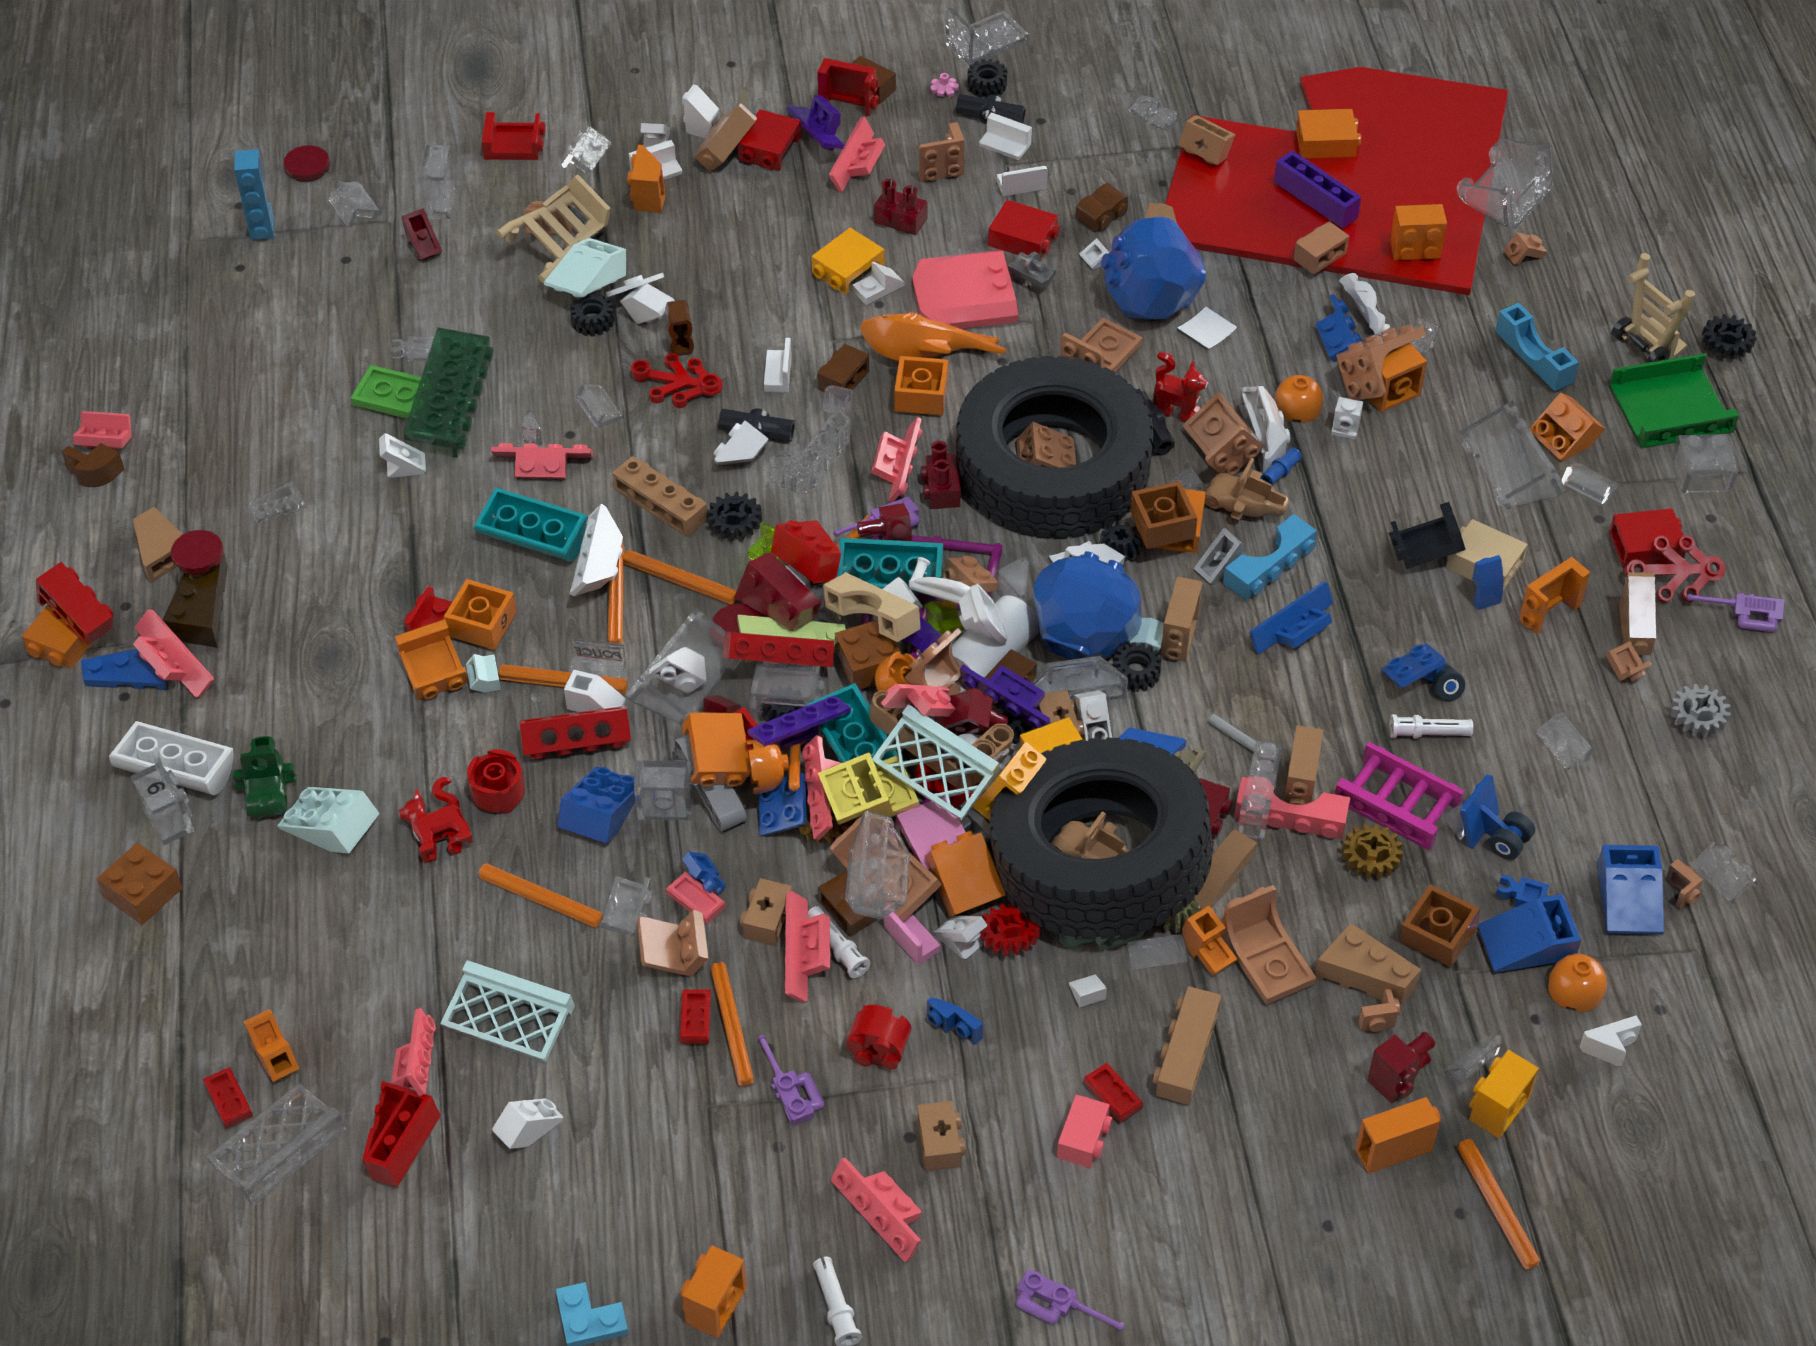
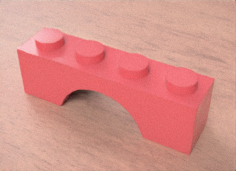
M1242 777L1234 819L1249 823L1265 824L1274 828L1281 827L1296 830L1300 833L1322 835L1327 838L1343 839L1350 797L1323 792L1318 799L1311 803L1294 805L1279 799L1271 790L1269 782Z

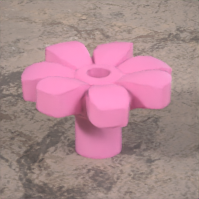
M942 73L940 80H932L930 90L933 94L937 93V96L944 97L946 94L950 98L954 96V91H958L959 84L956 83V79H949V74Z

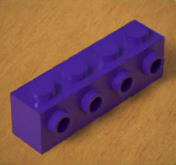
M1293 150L1276 161L1274 177L1276 184L1341 228H1344L1358 218L1361 203L1360 195Z

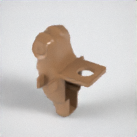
M1252 458L1241 477H1235L1228 473L1217 474L1205 491V503L1213 509L1224 508L1226 511L1232 512L1231 517L1240 520L1242 515L1248 517L1282 516L1289 506V498L1275 491L1271 484L1260 479L1262 473L1255 470L1251 472L1255 460Z
M1101 812L1091 827H1087L1079 821H1070L1061 828V832L1054 837L1052 845L1058 850L1071 856L1086 859L1108 858L1129 851L1125 842L1115 835L1116 825L1107 822L1102 829L1106 816L1104 812Z

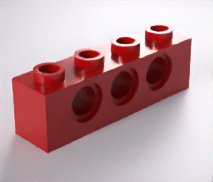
M725 631L723 658L833 667L835 641Z
M627 706L525 719L519 722L524 755H530L532 759L545 757L546 752L557 751V755L573 753V748L583 747L584 751L600 749L599 745L610 743V747L625 746L626 741L631 740ZM602 722L610 726L609 733L604 736H600L595 732L596 725ZM578 726L584 731L583 736L580 739H572L568 735L569 729ZM546 730H552L556 733L557 738L552 743H546L541 738L542 733Z

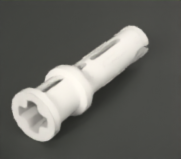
M1391 714L1389 732L1391 738L1413 736L1414 739H1418L1422 735L1471 737L1473 734L1472 719H1422L1419 715L1397 717L1396 714Z
M815 906L808 911V918L825 913L819 906ZM830 920V947L834 951V958L837 962L843 963L848 969L847 973L851 978L862 976L869 969L870 960L865 956L863 957L858 952L855 942L847 940Z
M824 1257L825 1265L823 1267L821 1258L813 1263V1267L816 1270L829 1309L827 1320L830 1325H833L836 1334L835 1344L836 1346H853L862 1339V1334L859 1329H856L853 1321L854 1311L852 1307L846 1305L832 1259Z

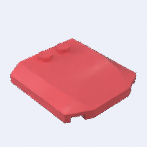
M1003 250L919 260L912 276V285L919 314L924 318L959 329L1018 322L1017 301Z

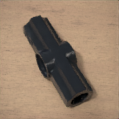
M959 94L956 113L978 117L984 124H987V118L991 113L1023 124L1026 107L1005 103L996 95H988L984 99Z
M1136 389L1138 394L1144 399L1151 415L1153 425L1152 449L1160 455L1167 454L1174 448L1175 441L1166 427L1164 414L1160 408L1155 409L1145 391Z
M760 408L752 409L749 413L721 409L719 414V430L731 431L737 423L742 425L746 421L768 438L792 441L794 437L795 420L772 417L768 412Z

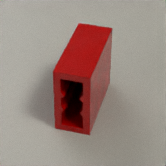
M1006 200L988 228V246L1016 255L1022 252L1029 256L1032 252H1036L1040 255L1041 260L1044 254H1048L1052 240L1057 239L1059 236L1058 215Z
M1673 508L1613 515L1609 532L1623 569L1633 560H1640L1645 565L1672 564L1661 553L1655 552L1652 549V541L1658 536L1667 537L1669 546L1684 559L1686 552H1682L1677 548V541L1684 536L1680 518L1676 517ZM1658 540V547L1664 548V543ZM1682 540L1683 546L1688 548L1689 542Z

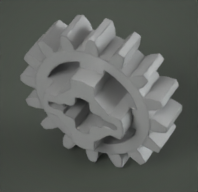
M1694 684L1692 690L1684 686L1683 691H1677L1675 698L1672 700L1670 716L1676 718L1675 725L1682 724L1684 726L1683 732L1692 730L1693 736L1701 732L1703 737H1707L1708 732L1717 735L1719 729H1725L1731 715L1729 713L1730 704H1724L1726 697H1718L1717 689L1712 692L1708 691L1707 685L1703 689H1699L1698 685Z

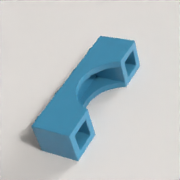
M259 149L235 151L234 171L250 239L274 238V215L271 202H268L266 198Z
M1520 303L1499 311L1495 332L1554 391L1574 383L1579 362L1564 347L1556 351L1547 348L1537 334L1534 317Z
M1293 514L1276 529L1275 546L1277 550L1264 557L1240 555L1225 567L1223 585L1245 601L1253 595H1258L1264 586L1271 581H1276L1283 571L1288 567L1292 568L1302 556L1308 555L1314 550L1317 530Z

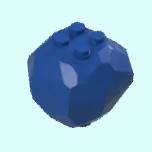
M1163 216L1132 221L1118 236L1114 237L1109 253L1104 254L1101 260V266L1106 271L1104 282L1107 291L1124 315L1132 320L1154 321L1166 319L1182 307L1188 308L1203 286L1206 278V271L1200 253L1196 251L1178 224L1172 219Z
M1085 551L1084 555L1058 559L1041 571L1034 584V605L1042 642L1048 651L1092 667L1096 660L1103 661L1109 658L1138 634L1142 625L1141 596L1136 583L1122 570L1124 566L1115 560H1109L1106 563L1099 560L1098 555Z

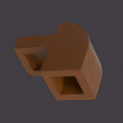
M102 443L88 455L70 446H67L62 451L65 467L69 472L76 474L79 485L84 487L106 485L125 470L120 453Z

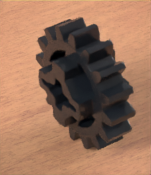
M1723 314L1721 319L1714 316L1713 321L1708 320L1706 326H1704L1702 343H1707V350L1714 349L1713 355L1721 353L1724 359L1727 355H1730L1732 359H1735L1736 355L1743 358L1745 353H1751L1752 347L1755 345L1756 330H1751V323L1744 324V318L1736 320V315L1728 318L1726 314Z
M735 492L734 496L725 493V498L723 499L717 496L716 503L711 502L710 510H707L708 526L713 528L714 534L721 532L722 539L728 535L731 541H734L736 536L743 540L744 534L747 533L752 536L754 535L753 529L759 530L760 522H762L761 505L756 504V498L749 500L747 493L742 497L739 496L738 492Z

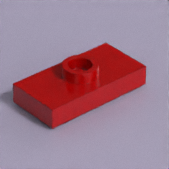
M711 989L682 990L680 1044H709Z
M1107 1062L1084 1077L1085 1085L1101 1102L1110 1104L1109 1111L1119 1123H1122L1143 1109L1144 1103Z
M230 1067L203 1079L225 1129L253 1117L252 1111Z

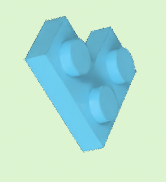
M586 1282L556 1289L567 1346H583L629 1335L622 1302L591 1309Z

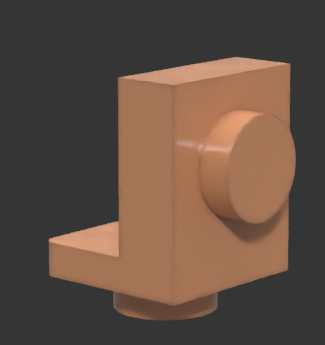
M1518 232L1504 249L1506 255L1515 265H1519L1525 256L1542 259L1547 253L1539 237L1533 234L1526 235Z
M1631 641L1605 653L1619 681L1626 678L1634 681L1646 675L1644 669L1651 666L1650 661L1642 663Z
M1679 859L1670 864L1665 881L1679 892L1675 906L1678 909H1682L1687 904H1694L1701 895L1700 888L1703 879L1691 867L1685 865Z
M1391 989L1384 990L1382 1004L1361 1007L1358 1021L1361 1032H1378L1385 1028L1395 1027L1397 1015H1400L1401 1009L1399 1000L1393 997Z

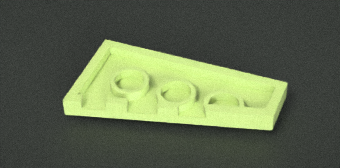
M738 615L737 618L740 633L835 641V633L846 630L845 624L814 621L791 630L769 617ZM745 660V663H747V662H756V661Z

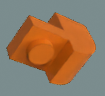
M1207 906L1185 921L1182 927V934L1192 957L1198 956L1214 977L1237 961V957L1221 937L1226 927L1212 908Z
M270 1009L243 1022L252 1041L251 1044L273 1082L300 1069L291 1047L283 1037L274 1014Z

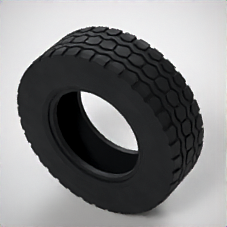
M1041 356V358L1032 357L1026 358L1024 361L1011 362L1008 366L1004 365L997 368L994 373L990 372L983 377L982 381L980 380L973 386L962 403L956 425V462L960 485L970 503L976 509H979L982 515L988 519L991 518L992 522L1001 527L1005 526L1010 531L1016 533L1019 531L1022 535L1031 537L1035 535L1038 538L1047 539L1051 537L1065 539L1068 536L1074 538L1084 536L1085 533L1089 535L1098 532L1100 528L1105 529L1108 524L1113 525L1114 521L1117 522L1126 516V513L1130 512L1132 491L1145 489L1147 486L1153 443L1152 419L1149 409L1142 396L1138 394V391L1131 384H1128L1127 380L1119 374L1115 375L1114 371L1106 367L1102 368L1099 364L1091 361L1088 363L1086 360L1079 358L1069 359L1066 356H1057V358ZM1032 422H1035L1042 426L1056 425L1078 430L1093 439L1100 447V451L1089 460L1078 465L1049 468L1023 460L1007 444L1015 436L1022 433Z
M1111 737L1106 739L1090 738L1088 741L1078 740L1070 742L1068 745L1062 744L1054 747L1051 751L1047 750L1041 753L1046 758V761L1020 795L1015 794L1005 786L996 796L990 816V836L996 871L1006 894L1005 896L1014 908L1021 911L1022 916L1028 920L1031 919L1032 923L1041 928L1045 926L1048 931L1057 934L1061 932L1064 936L1075 938L1082 936L1083 939H1096V937L1108 939L1115 938L1118 935L1120 937L1133 935L1136 931L1139 933L1151 929L1153 925L1158 926L1168 921L1170 916L1173 918L1183 910V906L1187 907L1194 900L1195 895H1198L1209 875L1213 846L1209 804L1205 790L1197 775L1194 774L1193 770L1186 763H1183V760L1174 754L1170 755V752L1165 749L1155 748L1153 744ZM1101 812L1106 813V815H1119L1135 819L1152 830L1146 840L1134 849L1108 858H1079L1068 855L1051 845L1054 837L1061 832V828L1070 821H1079L1088 817L1098 816Z

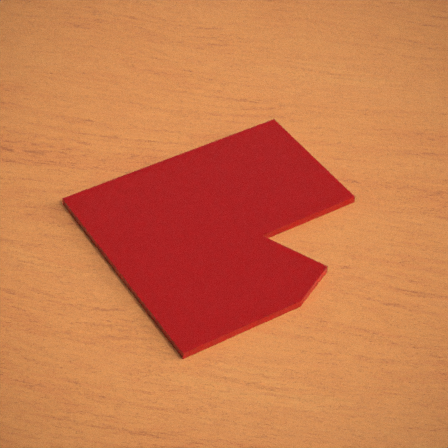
M1355 67L1300 77V86L1309 110L1352 109L1354 118H1358L1357 133L1361 134V147H1357L1356 157L1305 158L1361 196L1358 218L1344 228H1341L1274 182L1277 160L1292 150L1301 156L1296 131L1200 116L1235 134L1227 159L1218 165L1210 164L1203 157L1197 154H1190L1185 151V148L1181 147L1165 204L1173 207L1178 226L1196 250L1303 267L1294 260L1296 242L1313 232L1317 227H1321L1330 221L1349 235L1347 254L1321 271L1344 275L1355 273L1358 277L1470 296L1509 90L1366 67ZM1443 204L1447 227L1441 258L1394 260L1390 236L1395 206Z

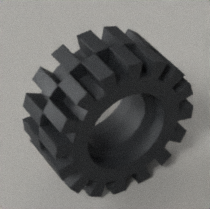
M981 59L980 63L977 60L974 62V65L971 64L967 71L968 90L972 91L974 96L979 94V98H982L983 95L997 96V93L1002 95L1003 91L1007 89L1008 75L1007 68H1005L1003 63L1000 64L998 60L992 62L993 59L988 61Z
M589 293L586 297H578V300L574 299L573 304L570 305L572 327L579 334L583 332V335L587 336L588 333H591V337H593L595 333H598L600 336L603 335V330L608 332L610 330L609 327L614 325L613 304L603 294L598 297V293H593V296H590ZM589 313H598L595 316H586Z
M1131 642V647L1125 644L1123 645V650L1121 648L1117 650V654L1114 656L1113 674L1115 681L1118 680L1119 686L1122 687L1125 684L1126 690L1129 691L1133 687L1134 692H1139V688L1147 691L1148 686L1153 688L1155 682L1158 683L1161 673V656H1159L1157 650L1153 651V646L1149 645L1145 648V643L1141 642L1140 646H1136V642ZM1139 663L1147 668L1136 671L1130 669L1128 665Z

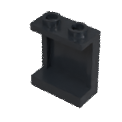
M1450 502L1440 504L1443 517L1401 531L1398 530L1396 521L1391 522L1393 531L1388 533L1398 561H1404L1406 569L1466 550Z

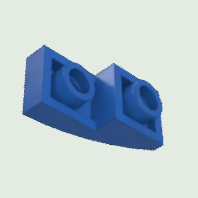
M1497 555L1475 562L1472 577L1477 586L1474 605L1480 610L1501 603L1503 595L1501 557Z
M932 997L927 1000L926 1016L934 1027H939L946 1034L955 1027L958 1035L963 1039L967 1038L973 1045L983 1039V1023L975 1016L950 1002Z

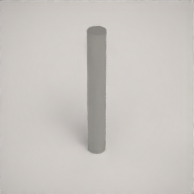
M1211 715L1208 720L1209 724L1270 764L1274 765L1277 762L1278 755L1217 715Z

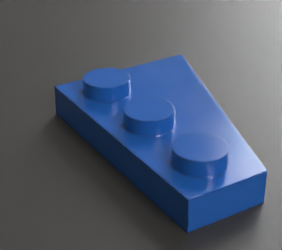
M138 649L81 660L85 686L117 688L120 685H133L134 689L155 686L158 687V690H168L166 680L156 675L153 666L140 657Z

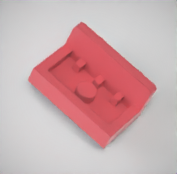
M83 411L80 414L81 427L73 435L74 445H83L84 448H95L102 443L114 450H119L132 438L130 415Z

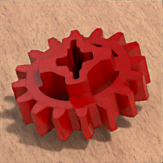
M1000 904L999 910L991 907L990 915L985 913L982 915L987 927L980 932V941H984L985 948L993 946V953L996 954L1002 950L1004 956H1007L1009 951L1019 955L1020 949L1028 952L1029 944H1037V938L1040 937V926L1032 923L1031 919H1026L1021 915V911L1010 905V908H1006L1004 904Z

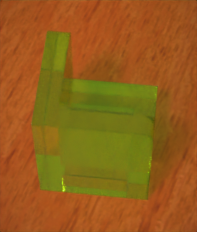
M765 522L760 525V539L748 549L749 558L755 559L771 552L775 532L774 527Z
M942 599L925 604L927 622L941 635L947 630L951 633L958 628L961 631L964 630L958 617L957 603Z

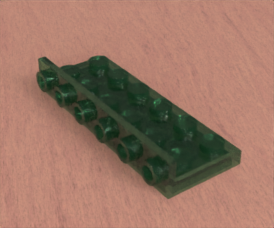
M437 327L403 432L404 440L452 448L453 457L458 458L460 449L464 450L466 446L467 435L465 433L471 430V413L475 414L477 410L478 400L476 397L482 394L483 382L481 380L487 377V361H492L494 348L490 347L489 336Z

